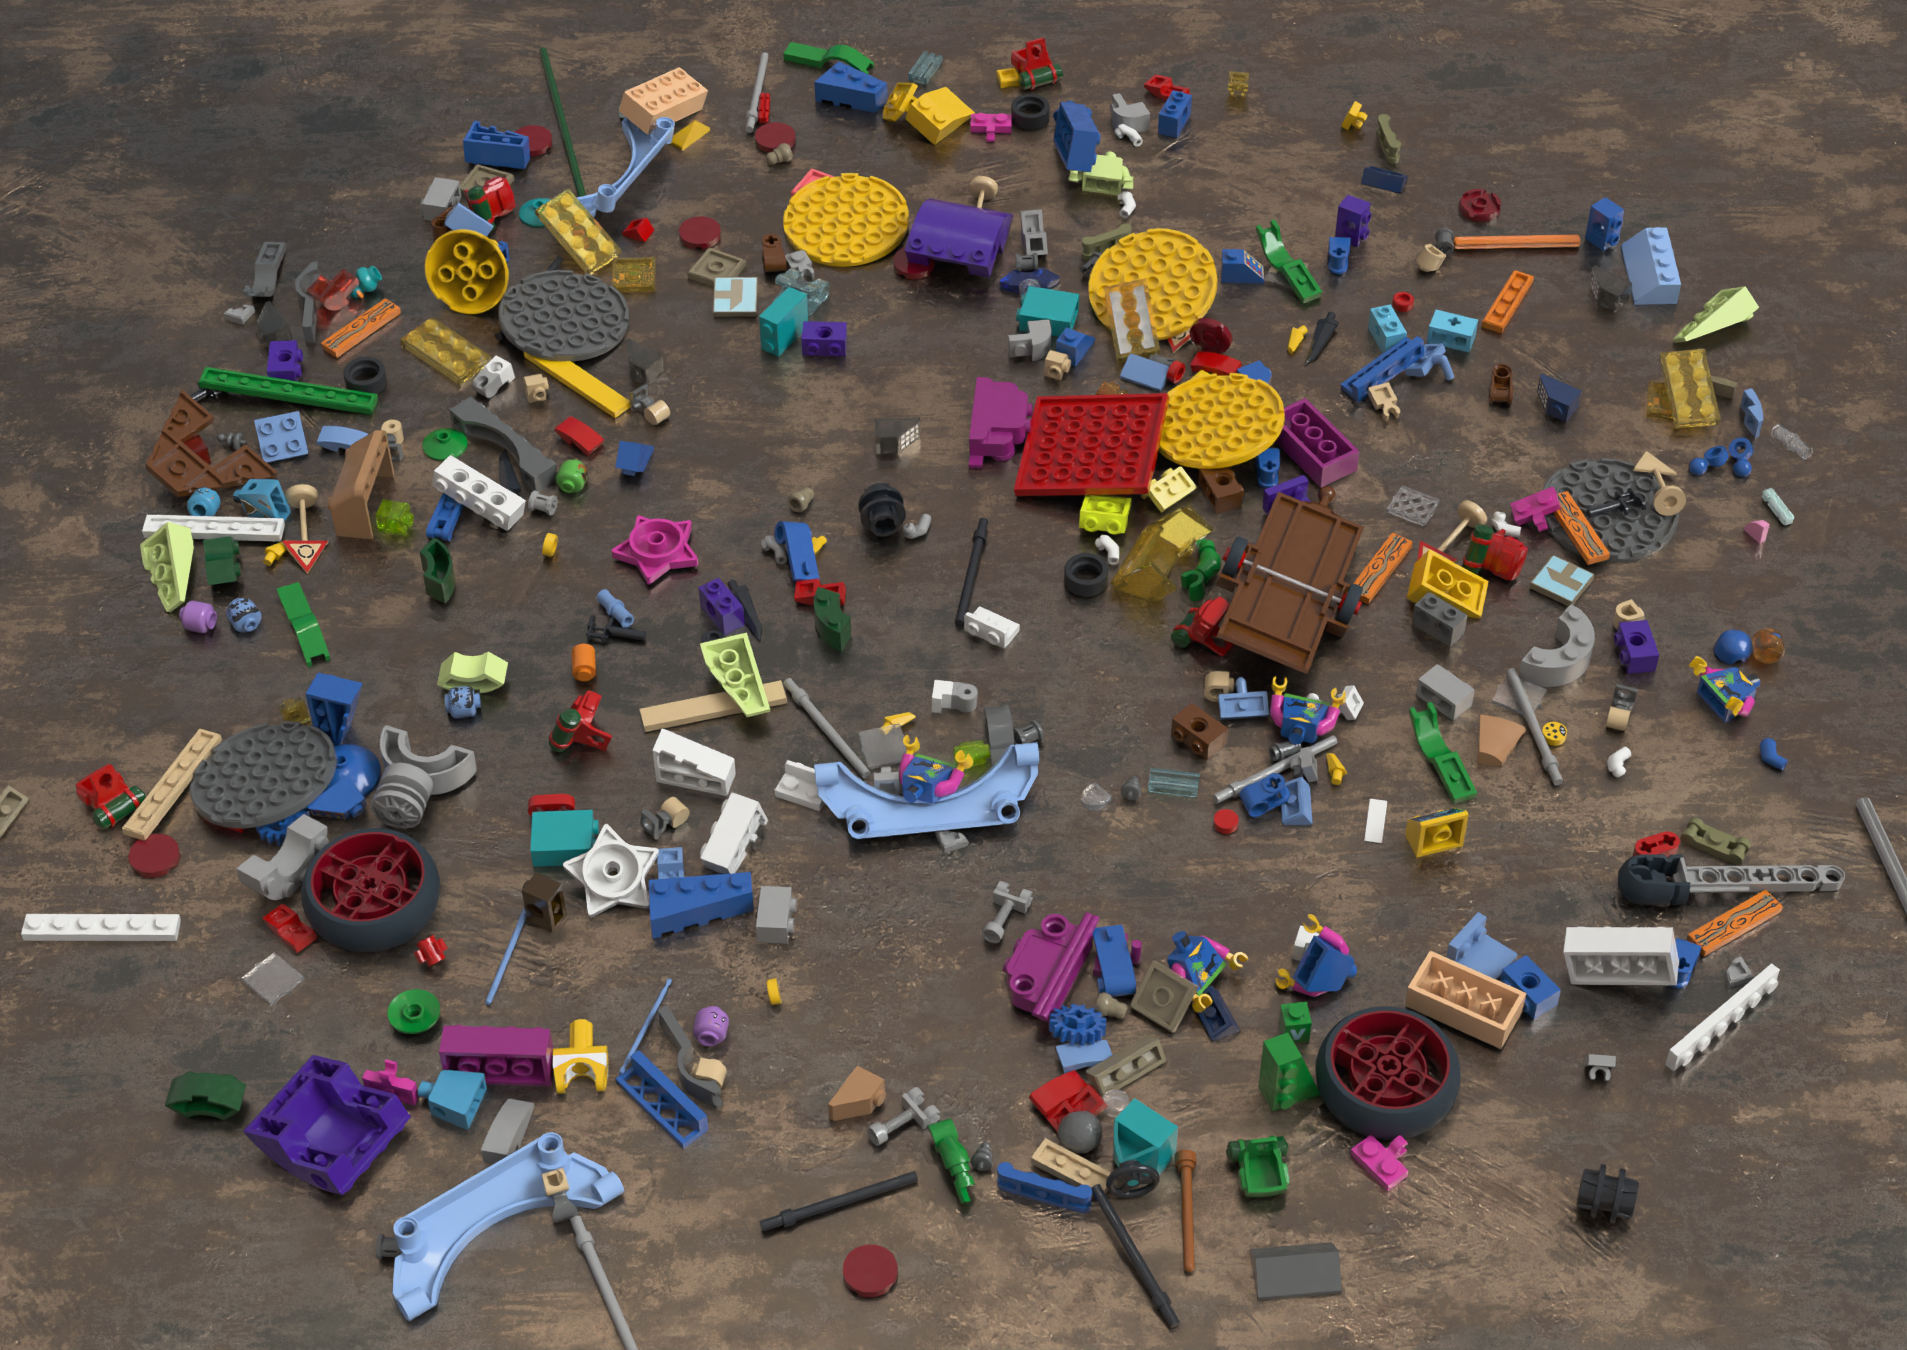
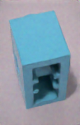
M1391 304L1370 309L1368 329L1383 354L1404 339L1407 332Z
M1435 310L1429 325L1427 342L1443 344L1444 347L1470 352L1476 337L1478 319Z

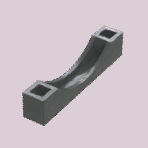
M469 397L449 409L452 426L464 433L466 437L489 440L506 448L520 465L522 483L532 491L540 492L556 482L557 466L555 462L544 456L537 447L529 444L523 436H519L514 432L510 425H506L499 420L496 414L489 412L481 402H477L472 397Z

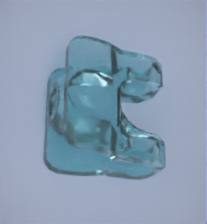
M793 268L789 269L786 273L779 274L775 282L783 287L774 301L788 287L794 288L807 294L808 316L812 315L829 295L830 282L820 278L812 282L801 280L802 272Z

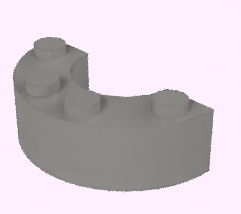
M1570 604L1558 619L1555 638L1561 641L1564 646L1553 650L1534 646L1522 659L1519 671L1520 681L1534 686L1556 687L1575 681L1587 670L1592 655L1595 633L1592 623L1581 609Z
M386 725L382 730L380 750L384 768L393 763H407L421 768L433 781L434 787L431 795L449 792L460 787L477 771L474 751L451 745L446 751L436 756H417L411 753L407 731Z
M303 814L287 827L284 843L272 860L266 862L252 855L236 868L240 882L271 900L291 897L302 885L305 872L312 859L328 844L327 826Z

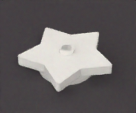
M605 824L593 848L587 853L564 862L563 868L585 887L587 910L590 918L617 904L649 909L644 878L656 860L659 850L657 848L629 845L608 824ZM611 871H616L618 873L615 876L609 875Z

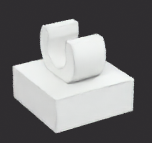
M1354 685L1346 686L1343 690L1346 693V702L1339 706V713H1343L1347 720H1355L1364 702ZM1343 692L1342 694H1338L1336 698L1342 697Z

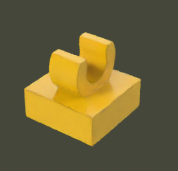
M1356 101L1353 103L1341 127L1348 130L1352 124L1357 129L1361 128L1367 118V114L1359 112L1362 104Z

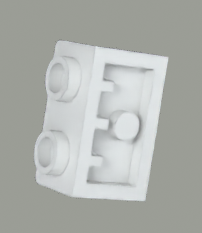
M980 606L973 614L967 612L964 615L965 631L1004 649L1020 629L1019 624Z
M787 760L785 763V774L775 789V797L820 811L825 802L818 796L815 770L801 763Z

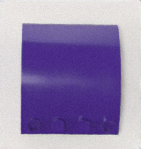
M929 198L920 207L912 225L905 248L908 262L929 265L930 259L968 266L969 274L990 278L997 253L1003 254L1014 216L1011 213Z
M312 1055L243 1132L263 1153L292 1175L317 1188L343 1195L352 1188L355 1180L370 1167V1163L376 1156L387 1148L390 1140L403 1130L404 1124L411 1116L396 1094L362 1086L348 1063Z

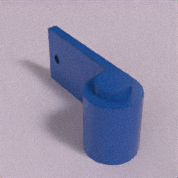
M779 521L776 524L774 536L778 544H786L793 581L818 579L819 573L811 539L812 532L808 524Z
M1114 925L1095 928L1093 939L1101 968V978H1097L1098 993L1106 992L1112 997L1136 994V979L1123 926Z

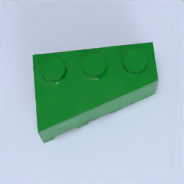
M1288 1032L1263 1041L1258 1088L1272 1112L1290 1108L1295 1103L1320 1095L1302 1055Z

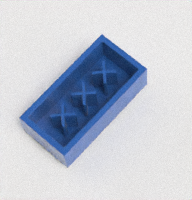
M1060 102L1053 142L1067 170L1091 172L1092 165L1096 164L1097 155L1095 148L1100 144V133L1084 104Z

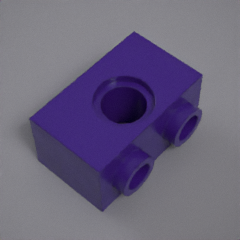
M1347 195L1338 206L1335 237L1351 238L1350 245L1358 247L1363 240L1365 241L1370 232L1368 223L1372 216L1370 212L1371 203Z
M803 321L802 355L846 356L847 322Z
M297 340L271 341L267 365L268 377L298 381V377L302 375L299 362H303V351L298 349Z
M719 578L698 587L700 607L724 635L745 626L742 604Z
M1648 621L1619 622L1618 630L1614 633V644L1616 647H1619L1620 662L1625 665L1627 674L1656 671L1659 652Z

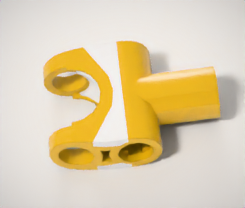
M585 1019L574 1020L570 1023L569 1048H553V1070L557 1094H565V1089L568 1087L569 1082L578 1076L591 1078L595 1082L597 1092L605 1091L608 1079L607 1045L593 1046V1024Z

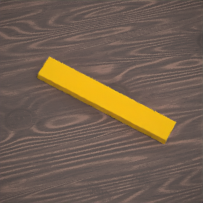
M524 352L526 359L612 417H618L631 407L628 399L571 361L547 360Z

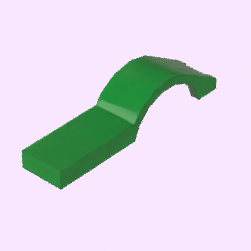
M790 42L783 53L784 60L822 68L828 60L843 61L868 75L869 72L866 69L874 68L873 61L855 48L847 45H835L826 50Z
M1275 219L1271 220V227L1263 230L1261 225L1256 226L1255 230L1268 262L1274 269L1283 273L1302 304L1321 297L1322 290L1301 259L1294 260L1286 251L1282 242L1280 227Z
M296 582L277 588L278 597L290 626L295 630L307 667L312 666L310 658L321 654L324 655L326 661L330 660L321 629L315 615L311 612L300 583Z
M1427 703V710L1418 713L1414 707L1409 708V715L1419 748L1424 757L1430 763H1433L1452 803L1455 804L1476 798L1477 791L1457 751L1452 752L1449 750L1441 737L1437 721V711L1433 703Z

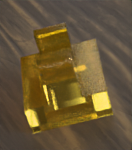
M1229 71L1228 90L1230 95H1234V91H1242L1241 96H1244L1248 92L1249 73Z
M301 696L296 699H286L282 701V705L278 706L283 721H295L303 724L311 720Z

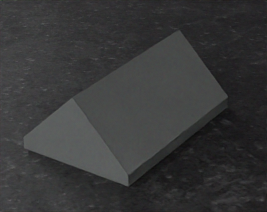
M1332 1242L1249 1250L1258 1300L1341 1293L1339 1251Z

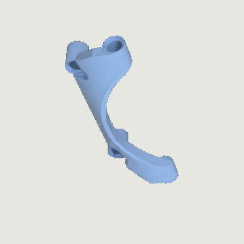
M624 117L622 129L630 145L632 155L627 171L614 184L599 186L597 193L574 198V201L570 198L588 220L596 215V209L601 212H612L616 201L664 145L672 142L675 123L671 118H658L655 129L647 135L628 118ZM560 196L554 197L544 210L550 209L556 212L560 223L566 226L575 225L576 222L573 214L563 208L561 200L564 198Z
M1037 742L1010 745L999 760L980 778L956 790L954 794L944 796L932 804L921 800L909 803L905 800L904 796L879 790L855 776L842 762L814 764L815 781L818 796L838 819L846 818L848 831L856 839L1011 824L1018 820L1020 816L1017 801L1025 799L1038 775L1039 750ZM1006 805H1011L1014 807L1012 814L1008 816L1002 815V808ZM862 820L865 822V826L862 830L857 831L852 828L853 822Z
M548 1132L415 1211L398 1219L394 1224L393 1230L398 1248L402 1254L395 1258L393 1297L407 1321H411L437 1305L440 1289L450 1266L468 1243L481 1232L514 1214L534 1208L555 1206L553 1198L546 1196L542 1173L563 1167L569 1185V1191L566 1192L569 1201L576 1207L597 1209L624 1193V1187L618 1176L613 1171L609 1173L605 1167L576 1153L567 1155L564 1151L561 1136L554 1132Z

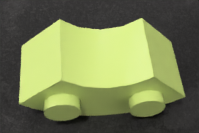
M454 652L441 663L437 685L447 690H450L452 687L471 686L474 690H480V693L489 692L504 684L508 662L490 652L478 656H466Z

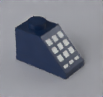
M1541 374L1537 393L1546 414L1567 422L1579 407L1582 391Z

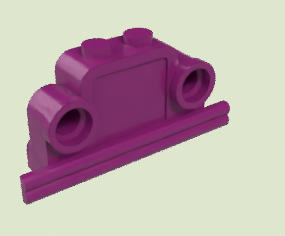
M977 377L969 435V468L981 469L984 456H991L997 461L1011 459L1015 453L1013 444L1023 443L1026 439V432L1031 431V419H1028V417H1032L1033 404L1028 403L1027 393L1018 391V387L1014 383L993 382L992 379L987 377Z
M1086 912L1079 926L1069 923L1063 915L1050 914L1042 920L1041 931L1037 929L1027 930L1022 939L1018 938L1016 940L1012 957H1008L1003 965V972L1006 973V984L1011 991V1002L1014 1006L1029 1011L1033 1016L1049 1023L1050 1014H1053L1055 1008H1061L1093 948V932L1100 920L1098 916Z

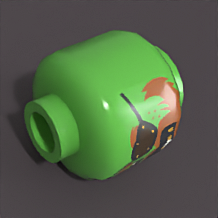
M567 460L561 464L555 481L559 488L566 493L580 492L588 478V470L579 460Z

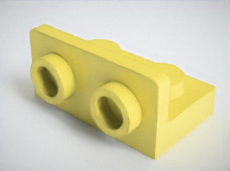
M1180 466L1174 471L1172 468L1168 469L1161 475L1162 479L1159 481L1153 479L1149 494H1142L1141 497L1143 500L1150 497L1162 513L1195 491L1197 486Z

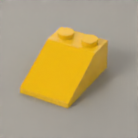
M947 87L925 93L912 102L905 119L935 145L969 120L971 114H975V112Z
M1429 549L1414 563L1407 599L1417 603L1430 592L1467 614V617L1479 619L1482 615L1489 581Z

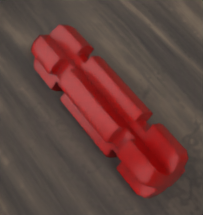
M762 92L759 95L758 122L766 124L769 122L770 94Z

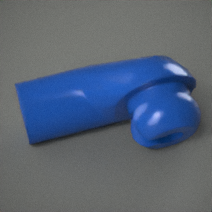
M1763 739L1759 746L1762 760L1783 771L1788 760L1777 755L1776 742L1773 739Z

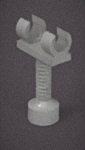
M1000 881L993 892V903L1002 907L994 921L986 923L982 930L983 938L990 943H999L1004 935L1002 926L1010 911L1013 909L1025 914L1033 899L1031 897L1032 891L1023 889L1020 897L1008 894L1010 890L1007 889L1009 883Z
M915 1087L907 1094L902 1095V1106L906 1111L882 1125L879 1122L871 1124L867 1127V1133L871 1141L876 1146H879L888 1140V1133L911 1119H914L923 1130L926 1129L927 1125L936 1123L940 1119L938 1115L940 1111L935 1105H931L922 1112L918 1105L924 1101L922 1097L924 1093L919 1087Z

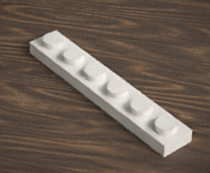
M147 515L142 533L144 538H149L165 523L170 522L191 528L192 539H215L232 536L234 540L281 541L285 523L284 518Z
M26 914L21 935L23 941H177L181 919L179 914Z
M1772 963L1673 1046L1669 1050L1665 1065L1673 1072L1681 1065L1686 1066L1698 1050L1702 1052L1707 1048L1713 1037H1720L1732 1021L1737 1022L1741 1019L1746 1009L1749 1007L1754 1008L1766 992L1770 994L1778 985L1777 977L1780 969Z

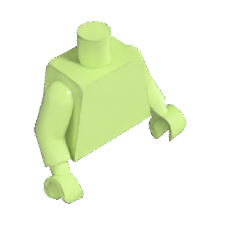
M1110 151L1106 152L1105 155H1097L1096 164L1092 165L1091 172L1070 170L1071 173L1068 180L1076 183L1082 181V191L1119 195L1122 193V189H1133L1134 177L1130 176L1126 166H1122L1123 159L1116 157V154Z

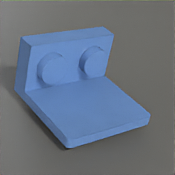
M299 411L254 420L262 458L265 462L271 463L308 455Z
M1478 912L1449 943L1446 958L1498 980L1502 974V969L1516 960L1517 953L1486 934L1485 924L1487 917Z

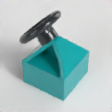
M1135 1098L1114 1120L1112 1154L1118 1169L1111 1172L1105 1182L1107 1190L1112 1195L1121 1198H1136L1152 1192L1160 1182L1159 1175L1175 1158L1178 1126ZM1122 1177L1123 1185L1120 1188L1115 1187L1114 1181ZM1140 1184H1147L1144 1187L1131 1190L1133 1187H1137Z

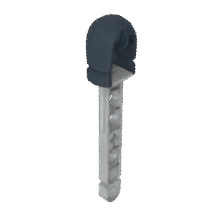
M1644 854L1633 856L1623 863L1618 871V888L1628 901L1635 904L1667 905L1671 902L1673 905H1683L1687 902L1689 893L1814 891L1818 888L1819 891H1836L1841 888L1845 879V873L1841 868L1834 865H1817V868L1811 865L1686 866L1682 854H1672L1668 857L1664 854ZM1777 875L1786 876L1789 882L1780 881ZM1801 875H1809L1814 881L1807 882ZM1826 875H1834L1839 881H1830ZM1702 876H1710L1715 882L1708 883L1703 880ZM1727 876H1735L1740 882H1731ZM1665 877H1672L1673 882H1666Z

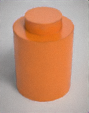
M589 644L574 646L571 650L572 676L580 681L593 679L596 675L594 647Z

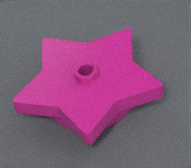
M639 515L636 518L635 527L630 533V537L611 550L612 558L636 565L647 584L654 582L669 569L698 566V557L687 544L692 530L691 520L672 522L667 519H648Z

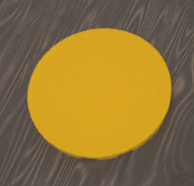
M842 173L841 176L829 178V176L817 179L798 190L789 200V205L784 211L783 225L790 245L796 251L804 250L811 261L829 266L848 267L873 262L893 251L907 233L909 211L903 195L888 182L874 176L868 178L859 176L858 173Z
M1147 229V232L1132 233L1119 239L1118 243L1110 249L1107 248L1102 253L1091 271L1088 292L1092 309L1098 320L1107 329L1117 334L1109 292L1118 290L1124 297L1121 307L1126 312L1124 323L1129 328L1127 339L1142 341L1144 334L1138 328L1141 318L1135 312L1138 302L1132 294L1136 286L1143 285L1153 339L1158 341L1187 331L1192 327L1194 321L1203 318L1214 301L1218 277L1211 254L1198 243V240L1176 230Z
M1217 373L1188 380L1168 392L1169 403L1158 451L1172 462L1198 469L1224 468L1246 462L1268 449L1280 435L1285 421L1281 397L1266 382L1260 379L1248 378V375L1230 373L1228 376H1217Z

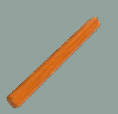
M1578 234L1454 237L1453 244L1454 249L1579 247L1580 236Z

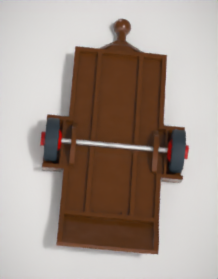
M1323 486L1319 489V503L1301 501L1278 492L1256 545L1249 543L1245 538L1237 536L1232 547H1227L1222 559L1226 562L1218 577L1216 586L1233 592L1235 587H1237V590L1217 637L1305 674L1309 671L1326 624L1327 628L1325 631L1342 638L1344 637L1353 614L1357 615L1362 604L1359 599L1363 588L1353 583L1348 584L1343 580L1364 527L1342 518L1327 506L1336 498V492L1332 487Z

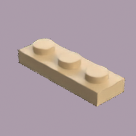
M1046 1138L1031 1157V1164L1073 1186L1078 1187L1085 1184L1092 1188L1094 1185L1100 1184L1105 1194L1108 1192L1105 1182L1111 1172Z

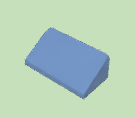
M460 203L447 214L444 223L452 230H472L486 237L493 228L492 224Z
M1130 354L1120 378L1160 392L1168 381L1166 375L1169 366Z
M1303 777L1285 782V786L1290 791V798L1281 805L1283 825H1311L1313 822L1310 786Z

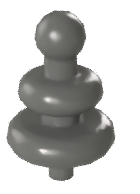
M241 432L236 433L235 436L233 433H229L227 436L224 434L217 436L219 442L225 441L228 447L233 445L236 451L242 445H247V441L244 440Z
M1132 776L1121 787V795L1126 800L1134 801L1141 796L1139 778L1137 776Z
M982 1143L981 1148L977 1149L971 1157L972 1166L979 1171L990 1170L993 1166L990 1143Z

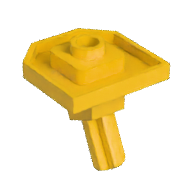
M897 82L893 92L888 97L883 109L882 118L886 121L895 122L903 113H908L911 103L918 99L913 96L918 86L914 83Z

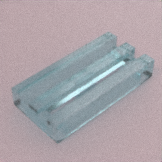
M924 51L908 73V79L927 84L942 63L943 55L935 57V53L928 55V51Z
M1151 768L1148 792L1197 798L1200 773Z

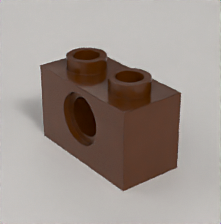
M1228 467L1199 469L1198 484L1215 514L1241 508L1244 489L1241 484L1237 483L1232 469Z
M1191 703L1172 718L1171 735L1177 741L1183 742L1191 748L1195 754L1201 755L1208 760L1227 745L1228 728Z

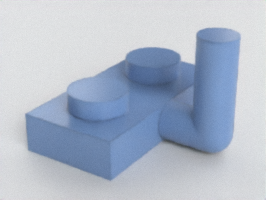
M1425 344L1424 356L1404 370L1406 376L1423 377L1428 374L1434 364H1440L1446 380L1453 379L1454 374L1449 361L1443 355L1446 351L1444 345Z
M1239 677L1234 684V690L1237 693L1218 695L1220 720L1269 716L1267 691L1247 692L1246 680L1243 677Z

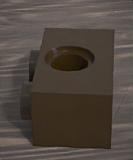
M535 873L530 880L524 883L522 895L527 922L553 933L567 916L562 884L539 873Z

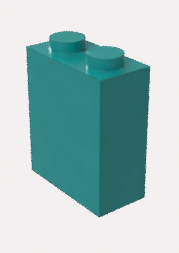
M1029 286L1027 293L1023 294L1021 298L1022 308H1018L1016 313L1019 331L1027 332L1028 321L1038 320L1050 321L1051 336L1060 337L1066 328L1073 330L1079 312V294Z
M788 287L759 316L761 349L779 357L802 334L803 321H808L807 294Z
M593 810L532 812L530 852L533 867L563 866L564 862L589 852L597 840L594 839L595 835H599V820H594Z

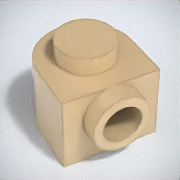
M1427 244L1420 252L1416 262L1418 267L1425 272L1435 271L1439 269L1446 255L1432 244Z
M1050 350L1045 359L1044 376L1061 380L1064 372L1068 373L1071 360L1068 359V355Z
M542 374L523 377L528 402L546 400L545 391L549 390L547 378H543Z
M1632 599L1622 602L1616 607L1613 625L1618 630L1619 622L1644 620V613Z
M1214 671L1206 675L1204 695L1208 700L1218 702L1219 694L1234 693V678H1229V672Z
M700 1058L699 1064L695 1063L693 1066L692 1077L703 1081L715 1080L721 1089L727 1069L717 1059Z

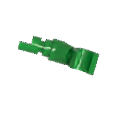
M1204 538L1196 540L1200 554L1198 565L1194 570L1181 574L1182 587H1189V599L1193 602L1199 601L1204 597V583H1207L1216 576L1221 568V558L1216 553L1214 542Z
M949 1118L927 1125L928 1131L931 1133L936 1145V1151L940 1153L946 1170H950L951 1176L956 1178L954 1185L960 1203H969L970 1198L967 1189L974 1186L975 1182L973 1176L968 1174L970 1171L968 1165L970 1159L965 1147L958 1140L957 1130L952 1119Z

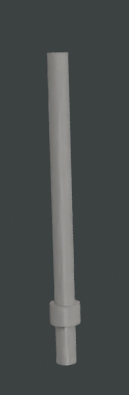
M765 52L761 53L750 109L746 113L745 120L747 123L745 130L748 133L753 132L754 125L758 120L759 95L762 91L769 57Z
M1510 668L1506 671V674L1542 755L1544 769L1549 772L1554 785H1560L1563 783V779L1558 770L1559 763L1555 755L1551 754L1515 668Z
M791 678L786 679L784 686L790 691L792 699L797 705L802 706L861 777L863 779L869 777L871 772L809 700V695L804 689L799 688Z
M1332 735L1310 746L1313 754L1316 755L1336 745L1338 741ZM1301 751L1240 782L1236 780L1228 784L1226 789L1212 796L1214 802L1218 804L1230 797L1235 798L1239 796L1240 791L1245 786L1253 784L1270 774L1280 773L1290 768V759L1295 757L1301 758Z
M574 1216L570 1219V1222L576 1234L575 1241L579 1250H582L585 1254L626 1350H638L593 1247L595 1242L592 1235L586 1231L581 1217Z

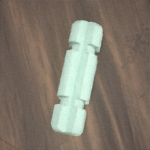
M1772 488L1765 489L1762 498L1768 503L1767 505L1779 518L1780 522L1785 526L1792 524L1794 516L1780 497L1777 496Z

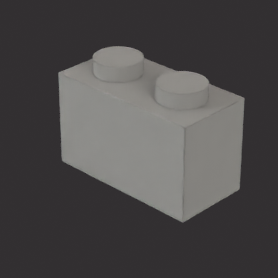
M435 177L432 185L428 186L425 198L420 203L424 220L432 221L433 218L439 216L447 208H454L459 203L462 197L459 181Z
M1436 664L1418 679L1416 695L1427 703L1432 702L1435 709L1454 721L1472 706L1475 689L1454 676L1449 670Z
M761 886L756 922L757 942L788 944L789 934L794 933V918H791V913H796L797 898H792V887Z

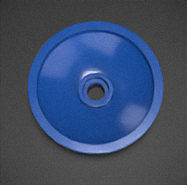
M358 745L334 746L337 755L336 770L331 782L322 793L348 776L363 797L369 795L377 787L381 778V766L376 755L367 748Z

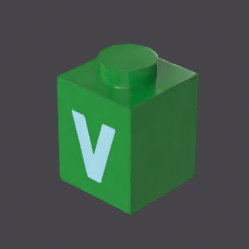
M1307 1002L1281 1004L1279 1014L1281 1035L1288 1032L1294 1043L1309 1042L1312 1022Z

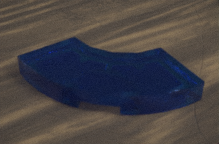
M1044 267L1034 272H1019L1013 269L1000 280V286L1015 292H1025L1029 286L1049 289L1060 282V276Z

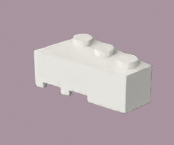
M663 728L661 729L653 748L656 782L727 796L736 775L734 758Z
M731 793L729 799L724 801L721 808L722 814L719 820L714 822L711 828V837L708 843L703 845L700 852V859L704 866L722 874H730L737 871L747 855V852L744 850L749 841L754 843L757 839L756 830L760 825L765 826L768 822L758 801L735 793Z

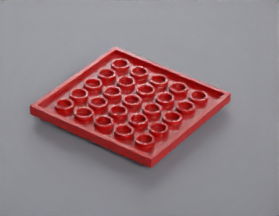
M1168 393L1037 396L1031 419V431L1027 435L1014 486L1015 496L1149 494L1169 403Z

